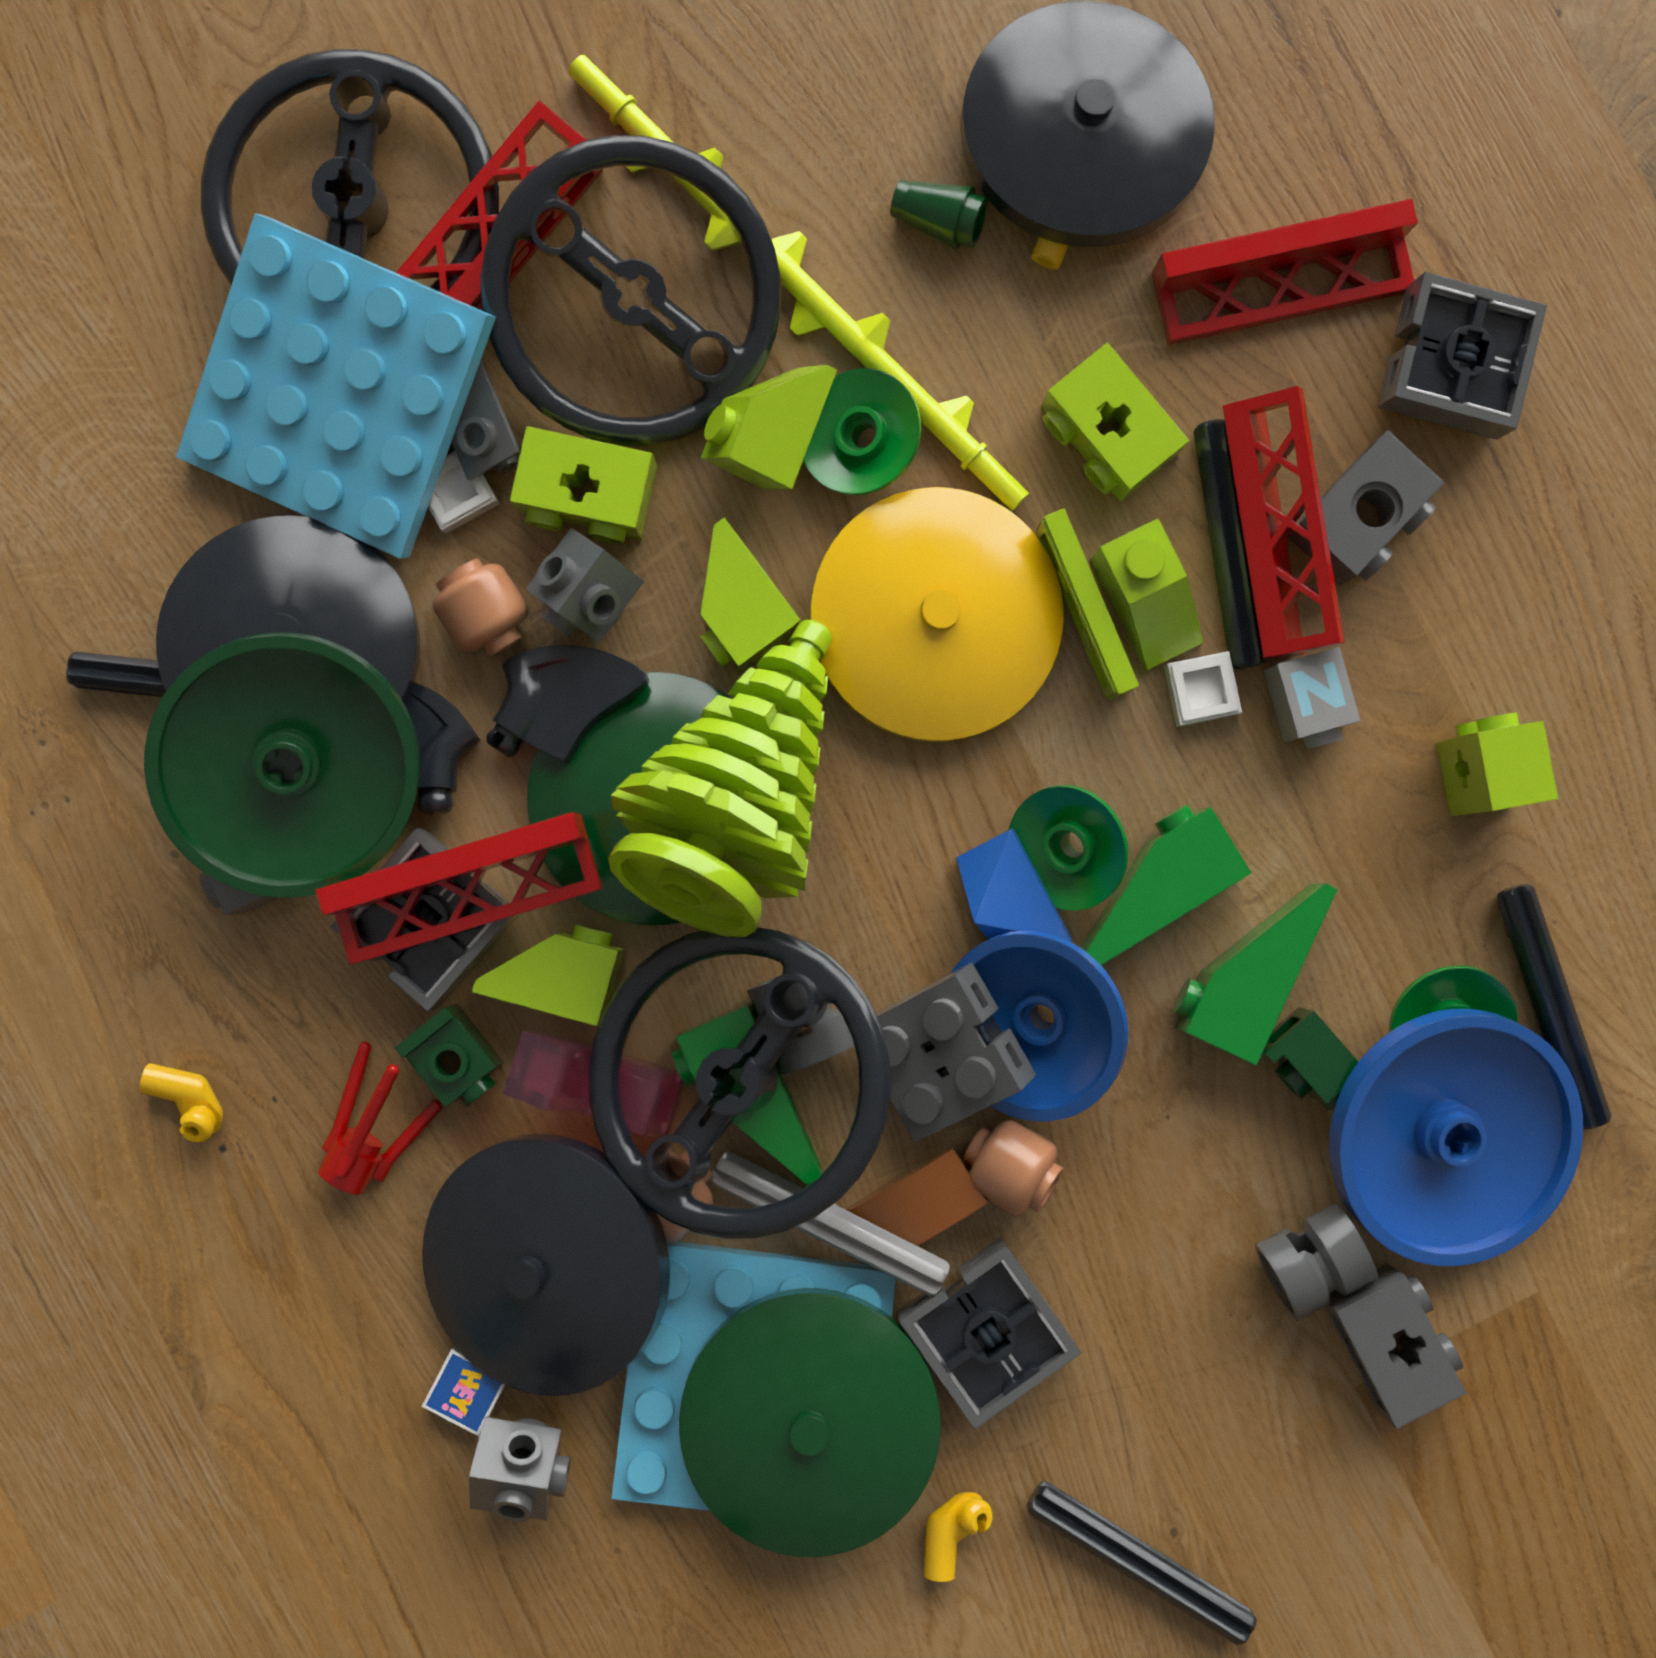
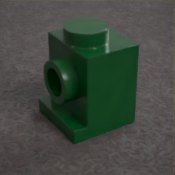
M458 1003L443 1008L395 1047L399 1055L409 1061L444 1107L451 1105L458 1099L466 1107L470 1106L497 1084L491 1073L504 1063ZM445 1050H452L460 1057L461 1066L455 1074L448 1073L440 1063L441 1055Z
M1300 1007L1273 1029L1260 1057L1272 1063L1279 1060L1281 1065L1275 1070V1073L1288 1089L1301 1100L1308 1094L1311 1098L1318 1100L1327 1111L1335 1109L1337 1099L1347 1078L1359 1062L1315 1011Z

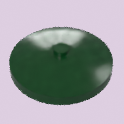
M272 632L246 636L228 642L193 662L175 679L160 700L151 719L144 751V773L150 802L161 827L175 847L193 865L215 880L240 891L266 897L294 898L316 895L315 889L363 875L376 865L394 846L405 828L417 797L420 780V753L415 728L409 712L392 685L375 667L351 650L332 641L300 633Z
M645 672L648 675L649 684L644 691L596 723L584 737L569 764L537 749L529 775L527 807L530 825L571 812L581 814L603 889L575 897L578 901L592 910L615 920L640 925H669L681 922L643 902L625 888L610 870L608 857L614 846L625 836L632 834L616 816L620 811L612 808L611 795L617 790L615 788L631 774L642 773L641 766L663 746L671 745L672 737L686 723L691 724L700 719L703 709L717 695L727 698L731 697L708 683L692 677L665 672ZM574 844L549 851L544 863L562 887L584 881Z
M799 1288L769 1294L749 1303L728 1317L711 1334L695 1358L687 1377L679 1414V1436L685 1467L698 1495L711 1513L733 1533L749 1543L771 1552L796 1557H824L852 1551L874 1541L893 1528L911 1510L929 1481L938 1454L941 1431L939 1401L932 1374L924 1356L905 1329L891 1316L868 1301L851 1294L822 1288Z

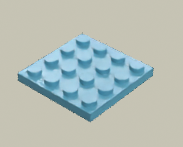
M255 213L176 457L302 515L316 519L333 529L397 558H409L496 317L275 219Z
M685 1242L667 1243L670 1259V1285L667 1304L660 1325L653 1338L640 1355L627 1367L611 1499L710 1511L698 1495L685 1467L679 1436V1414L685 1384L695 1358L711 1334L728 1317L749 1303L769 1294L799 1288H822L851 1294L868 1301L892 1317L896 1285L895 1278L867 1264Z

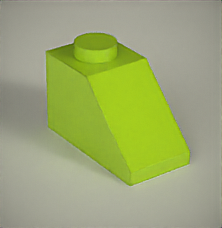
M829 365L799 367L724 398L722 403L713 410L706 423L704 437L707 442L701 458L762 489H792L837 370Z
M725 517L715 523L700 613L709 630L702 634L700 638L722 667L733 661L739 671L743 673L758 662L771 648L781 645L788 640L801 620Z
M1159 518L1099 547L1090 561L1145 671L1204 643L1188 576Z
M575 924L573 935L567 933L554 934L477 978L472 992L593 1026H599L603 1012L611 1000L625 949L610 945L611 933Z

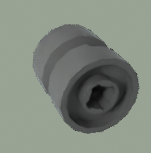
M773 979L747 990L757 1018L765 1009L763 1005L764 992ZM798 982L792 984L787 989L783 1003L786 1012L794 1019L805 1013L809 999L806 989ZM828 1004L823 1017L816 1024L811 1025V1028L802 1031L800 1029L775 1063L780 1075L819 1063L854 1046L853 1038L839 1010L832 1008L831 1004Z
M1335 1203L1303 1219L1301 1232L1296 1234L1285 1228L1255 1244L1257 1256L1268 1279L1283 1305L1296 1321L1329 1304L1330 1292L1336 1290L1346 1296L1378 1279L1376 1267L1362 1238L1346 1213Z

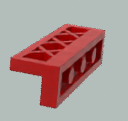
M538 100L396 273L413 281L416 279L439 278L441 293L482 310L481 271L485 246L489 238V228L493 227L498 215H487L485 194L495 182L522 181L534 168L539 166H528L526 144L542 125L568 145L567 148L587 141V139ZM518 155L519 167L507 168ZM603 169L582 175L562 186L558 193L561 200L574 207L603 172ZM478 204L479 216L467 217V215L472 211V209ZM550 211L539 218L536 224V231L543 243L564 219L566 214L560 211ZM480 229L482 251L473 262L447 264L445 242L453 232ZM522 240L517 244L513 255L509 284L538 250L529 241ZM437 253L438 265L426 266ZM460 276L449 289L448 277Z
M1412 198L1162 253L1151 274L1167 344H1177L1405 294L1407 286L1414 281L1405 237L1418 224ZM1387 247L1394 279L1374 283L1355 271L1353 267L1363 252ZM1352 255L1347 264H1344L1343 262L1336 259L1339 257ZM1317 263L1338 276L1328 293L1313 296L1292 283L1301 266ZM1291 268L1286 278L1275 272ZM1252 276L1260 278L1277 289L1267 307L1253 310L1230 295L1240 279ZM1231 281L1225 291L1214 286ZM1344 281L1354 286V288L1339 291ZM1195 289L1217 303L1207 320L1180 325L1174 293ZM1283 294L1294 300L1278 304ZM1222 307L1234 313L1217 317Z
M1294 386L1222 405L1263 657L1283 660L1303 656L1305 651L1345 644L1303 388ZM1288 406L1292 429L1275 452L1271 448L1266 411ZM1294 447L1297 465L1287 459ZM1281 466H1284L1300 477L1302 494L1287 515L1281 509L1276 474ZM1304 511L1306 513L1308 529L1297 522ZM1292 529L1310 541L1313 556L1298 579L1292 575L1286 539ZM1315 574L1318 592L1307 586ZM1302 593L1321 605L1325 633L1302 637L1297 600Z
M571 812L315 890L322 914L335 915L349 965H353L602 890L603 887L581 814ZM574 844L584 881L559 888L537 876L549 851ZM536 855L528 871L513 863ZM503 866L524 879L511 903L497 907L475 895V892L487 870ZM473 874L466 889L451 882L452 880ZM532 883L547 890V892L525 898ZM436 885H440L461 897L449 921L434 925L412 913L424 890ZM411 893L403 908L389 901V899ZM470 902L485 910L462 917ZM377 904L398 916L385 941L365 947L362 946L353 910ZM407 921L422 928V930L400 936Z

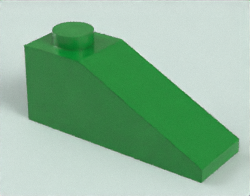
M1186 804L1154 823L1160 833L1144 843L1126 872L1121 884L1111 896L1080 946L1100 965L1251 874L1250 869L1212 807L1199 809L1193 813L1189 805Z
M1327 883L1309 884L1203 968L1196 981L1188 978L1182 986L1173 1007V1013L1179 1015L1174 1028L1257 1066L1338 889Z
M750 1002L685 1030L676 1036L680 1048L672 1051V1057L686 1087L696 1083L697 1071L702 1061L711 1052L722 1048H735L739 1045L757 1020ZM774 1064L778 1078L777 1089L772 1100L762 1109L751 1113L738 1114L732 1123L805 1184L809 1185L824 1171L782 1075L779 1074L776 1064ZM743 1068L731 1069L729 1075L735 1080L734 1087L731 1089L732 1093L745 1092L746 1087L739 1080L744 1072Z

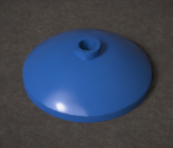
M1015 931L997 935L969 951L956 964L952 972L971 962L974 964L999 1008L992 1016L1002 1032L1009 1028L1011 1029L1036 1073V1076L1022 1091L990 1107L1018 1119L1047 1122L1072 1117L1095 1104L1117 1079L1128 1047V1022L1125 1007L1114 982L1104 968L1086 951L1068 940L1036 931ZM1038 1005H1044L1052 1011L1054 1022H1047L1039 1016Z

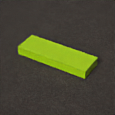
M1065 508L1048 514L1042 518L1037 527L1036 535L1050 556L1057 572L1062 597L1105 699L1113 700L1130 693L1139 687V683Z

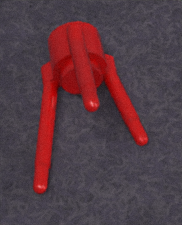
M362 1042L358 1047L332 1130L322 1146V1149L327 1154L317 1171L320 1177L333 1187L355 1195L364 1193L371 1178L383 1182L393 1163L443 1108L440 1100H433L383 1154H380L379 1151L383 1144L378 1138L370 1134V1131L399 1073L398 1066L391 1064L386 1068L380 1082L377 1084L356 1128H348L371 1051V1045L368 1042Z

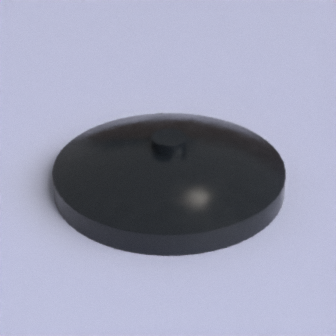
M1069 1L1038 8L1021 16L1002 29L987 44L979 55L966 85L961 110L960 131L964 156L976 184L985 197L988 198V201L1007 219L1025 231L1055 243L1080 247H1102L1121 244L1152 232L1167 222L1187 202L1201 178L1212 150L1215 117L1210 90L1196 60L1187 48L1162 25L1145 15L1119 5L1095 1Z
M290 515L259 518L224 531L203 545L187 560L174 578L162 603L157 624L156 655L159 672L166 691L185 669L208 652L242 637L272 632H289L316 636L351 650L375 667L388 680L403 703L406 702L416 678L420 655L418 620L412 600L397 572L375 547L333 529L311 517Z
M528 1134L503 1140L478 1152L461 1164L445 1181L431 1206L426 1221L422 1248L423 1273L431 1305L438 1321L455 1347L468 1361L492 1379L513 1389L535 1395L563 1396L585 1392L600 1386L620 1373L640 1355L653 1338L662 1320L669 1294L670 1259L667 1241L657 1213L645 1206L634 1195L613 1169L605 1153L582 1141L554 1134Z

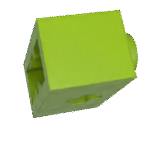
M1108 342L1050 388L1041 405L1046 412L1043 415V421L1051 434L1064 446L1072 443L1087 461L1083 464V469L1094 486L1106 495L1112 491L1120 502L1178 456L1190 441ZM1115 419L1121 425L1118 433L1111 431L1106 435H1102L1097 429L1101 421L1106 424Z
M526 426L510 502L520 514L526 515L524 522L528 525L549 531L561 532L563 524L567 523L588 528L587 536L589 538L605 543L623 545L625 536L642 540L658 466L651 452ZM585 478H590L598 492H587L583 496L582 502H578L570 487H582Z
M1517 712L1502 714L1455 725L1456 738L1436 742L1450 816L1496 811L1558 799L1544 721L1519 725Z

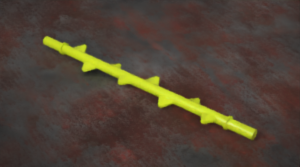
M580 55L572 62L568 69V75L610 115L609 121L613 125H620L630 136H648L673 142L636 106L637 101L632 95L626 96L585 55ZM716 148L698 153L721 168L724 156ZM626 166L632 173L647 169L646 167ZM671 175L711 215L704 240L705 245L711 251L737 244L742 245L739 235L726 215L706 194L689 182ZM800 231L771 239L776 251L781 285L796 298L790 329L797 336L825 327L866 368L886 372L898 379L914 397L920 412L921 423L962 462L960 467L964 471L969 469L1011 511L1015 510L1030 493L986 451L988 446L984 442L979 444L967 432L974 405L973 401L967 396L941 403L933 399L884 350L891 322L884 313L854 321L800 267L807 243V238Z

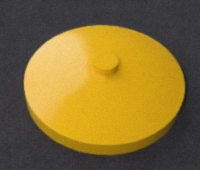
M928 487L908 490L882 499L862 511L841 530L830 545L817 572L811 597L810 620L823 624L832 634V643L825 657L819 660V662L826 669V676H828V682L833 690L853 712L868 723L895 736L924 742H948L976 736L998 726L1020 711L1035 696L1049 675L1059 651L1064 623V608L1061 586L1051 558L1041 541L1019 517L995 501L976 493L953 488Z

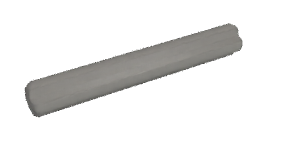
M726 1152L719 1159L711 1179V1183L715 1187L754 1207L777 1203L803 1189L732 1152ZM835 1204L817 1217L795 1227L928 1296H935L940 1291L949 1272L950 1265L947 1261Z

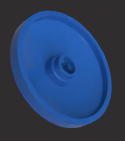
M1447 1009L1414 1018L1386 1034L1366 1052L1350 1073L1337 1099L1329 1134V1156L1332 1175L1339 1196L1346 1209L1366 1232L1389 1250L1402 1257L1434 1266H1463L1494 1258L1511 1250L1536 1232L1548 1220L1565 1196L1575 1175L1582 1148L1583 1112L1580 1096L1567 1065L1552 1046L1535 1032L1508 1018L1476 1009Z

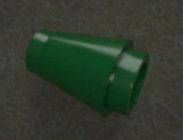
M901 179L893 194L890 215L954 250H957L961 245L974 248L985 224L988 198L977 195L976 189L973 186L919 181L911 182Z

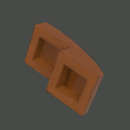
M949 1146L900 1179L896 1176L846 1210L918 1246L988 1204L981 1191L973 1185L968 1170L953 1147Z

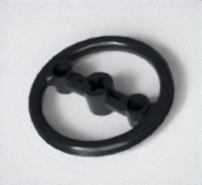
M332 49L306 54L277 66L254 81L233 102L218 124L206 152L201 177V214L206 238L217 265L229 283L232 285L243 251L236 235L232 215V186L236 167L247 141L258 125L275 108L299 93L317 86L332 84L329 92L330 103L339 117L335 157L324 162L315 172L312 181V195L318 208L328 220L326 242L365 259L367 238L380 231L385 225L389 213L388 200L373 174L377 136L382 134L388 127L391 118L390 106L387 103L390 93L399 91L411 96L429 108L445 124L459 146L466 163L470 183L490 160L492 155L480 126L466 105L442 81L420 66L393 55L365 49ZM370 96L374 98L372 105L366 111L358 114L347 112L349 105L358 97ZM495 182L485 194L487 215L499 213V184ZM358 188L361 196H353V191H356ZM341 201H349L345 209L341 205ZM478 204L469 213V217L479 216ZM480 229L466 230L459 249L450 264L473 262L482 251ZM460 276L448 277L449 289ZM439 278L429 288L441 292Z
M613 135L583 141L557 152L534 168L511 192L494 221L485 246L481 271L482 311L496 317L489 339L501 366L519 392L541 413L565 429L592 440L617 445H654L678 440L704 429L711 413L722 403L724 398L752 387L764 368L776 339L781 312V277L775 247L764 220L748 195L725 171L701 154L674 142L648 136ZM616 166H638L667 172L689 182L706 194L722 210L734 227L748 258L752 278V312L748 332L743 344L739 346L734 345L725 335L718 331L704 329L666 297L663 277L653 265L644 260L621 259L582 226L579 214L575 209L561 200L558 194L559 189L569 181L595 170ZM560 211L566 214L572 221L574 237L566 246L559 248L550 247L544 244L538 237L536 224L539 218L546 212ZM522 240L529 241L547 256L559 257L600 291L599 298L602 308L611 320L622 326H642L681 359L683 369L690 377L702 385L704 389L702 396L692 403L668 413L649 417H620L600 413L585 407L558 391L538 371L529 358L515 328L510 306L509 279L513 255L518 242ZM589 257L597 260L617 279L622 278L628 283L637 277L643 279L647 285L644 287L642 294L648 300V305L671 322L675 327L674 330L657 318L648 308L643 309L635 304L627 310L623 309L618 304L623 293L616 286L617 282L589 260ZM704 337L717 341L722 347L724 354L720 369L710 375H703L698 372L692 365L690 358L694 344Z
M757 927L755 932L746 937H725L702 930L690 933L662 946L638 964L617 988L603 1012L593 1040L588 1069L589 1104L594 1128L607 1160L622 1181L645 1206L667 1221L698 1234L724 1239L758 1238L784 1232L817 1217L839 1201L860 1178L877 1149L886 1124L891 1093L890 1060L883 1030L870 1001L853 977L831 956L807 941L778 930ZM726 955H752L780 962L783 966L782 975L774 978L768 984L763 1000L765 1009L737 1047L711 1052L702 1061L696 1076V1088L700 1098L673 1134L658 1138L651 1144L646 1156H643L636 1146L625 1121L620 1097V1067L623 1049L631 1026L643 1005L672 976L700 961ZM798 982L806 989L809 999L805 1013L800 1018L794 1019L786 1012L783 1003L787 989L792 984ZM834 1004L843 1016L853 1038L859 1064L860 1088L856 1115L847 1140L835 1160L811 1184L800 1192L777 1203L755 1208H727L706 1204L695 1199L692 1195L693 1186L708 1174L712 1163L711 1150L738 1114L751 1113L762 1109L772 1100L777 1089L778 1078L774 1064L801 1027L816 1024L823 1017L827 1005ZM743 1068L744 1072L739 1080L746 1087L745 1092L732 1093L731 1089L734 1087L735 1080L729 1075L731 1069ZM675 1143L682 1145L687 1150L690 1158V1167L683 1178L675 1174L669 1164V1152Z

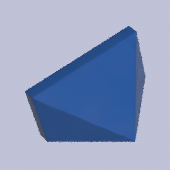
M1014 828L956 857L974 924L988 939L1008 932L1036 931L1055 935L1069 942L1073 940Z

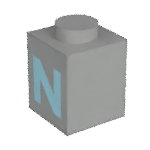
M1340 647L1278 663L1263 671L1283 743L1303 738L1306 750L1337 742L1344 739L1341 727L1361 721Z

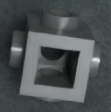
M570 528L553 553L543 560L536 576L526 590L546 604L539 615L562 633L571 638L577 628H579L599 643L610 627L619 620L624 608L644 581L604 549L573 528Z
M485 1417L469 1474L470 1509L493 1512L496 1516L512 1522H523L530 1518L547 1521L552 1496L564 1497L570 1471L571 1457L561 1455V1429L548 1427L545 1423L534 1419H520L513 1422Z

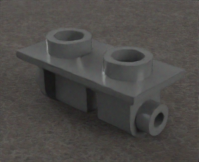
M481 358L451 441L467 480L470 481L492 468H495L498 474L517 468L519 462L517 455L521 453V448L516 442L485 368L483 358Z

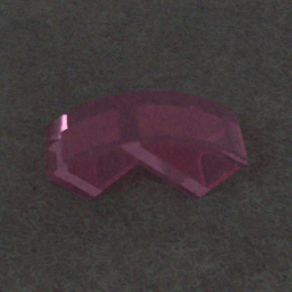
M523 1031L502 1094L546 1111H578L592 1116L588 1084L592 1044L543 1033ZM623 1053L620 1067V1097L629 1130L642 1136L668 1135L684 1087L679 1072Z

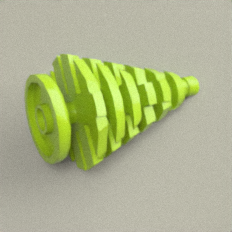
M815 620L801 621L796 626L789 640L790 646H774L757 663L756 667L762 669L750 667L736 681L728 695L734 696L733 699L717 695L703 709L700 719L691 724L686 723L672 737L671 745L663 746L641 766L642 773L631 774L615 788L617 790L611 795L612 808L620 811L616 816L632 834L625 836L614 846L608 857L610 870L625 888L646 904L675 920L702 931L725 937H746L756 931L761 921L762 902L760 897H798L799 890L805 891L808 859L805 857L810 845L812 830L810 815L815 803L817 785L814 783V774L819 766L821 747H818L819 741L816 737L823 730L825 712L822 711L823 705L820 702L827 694L828 684L826 669L819 660L825 657L832 643V634L826 626Z

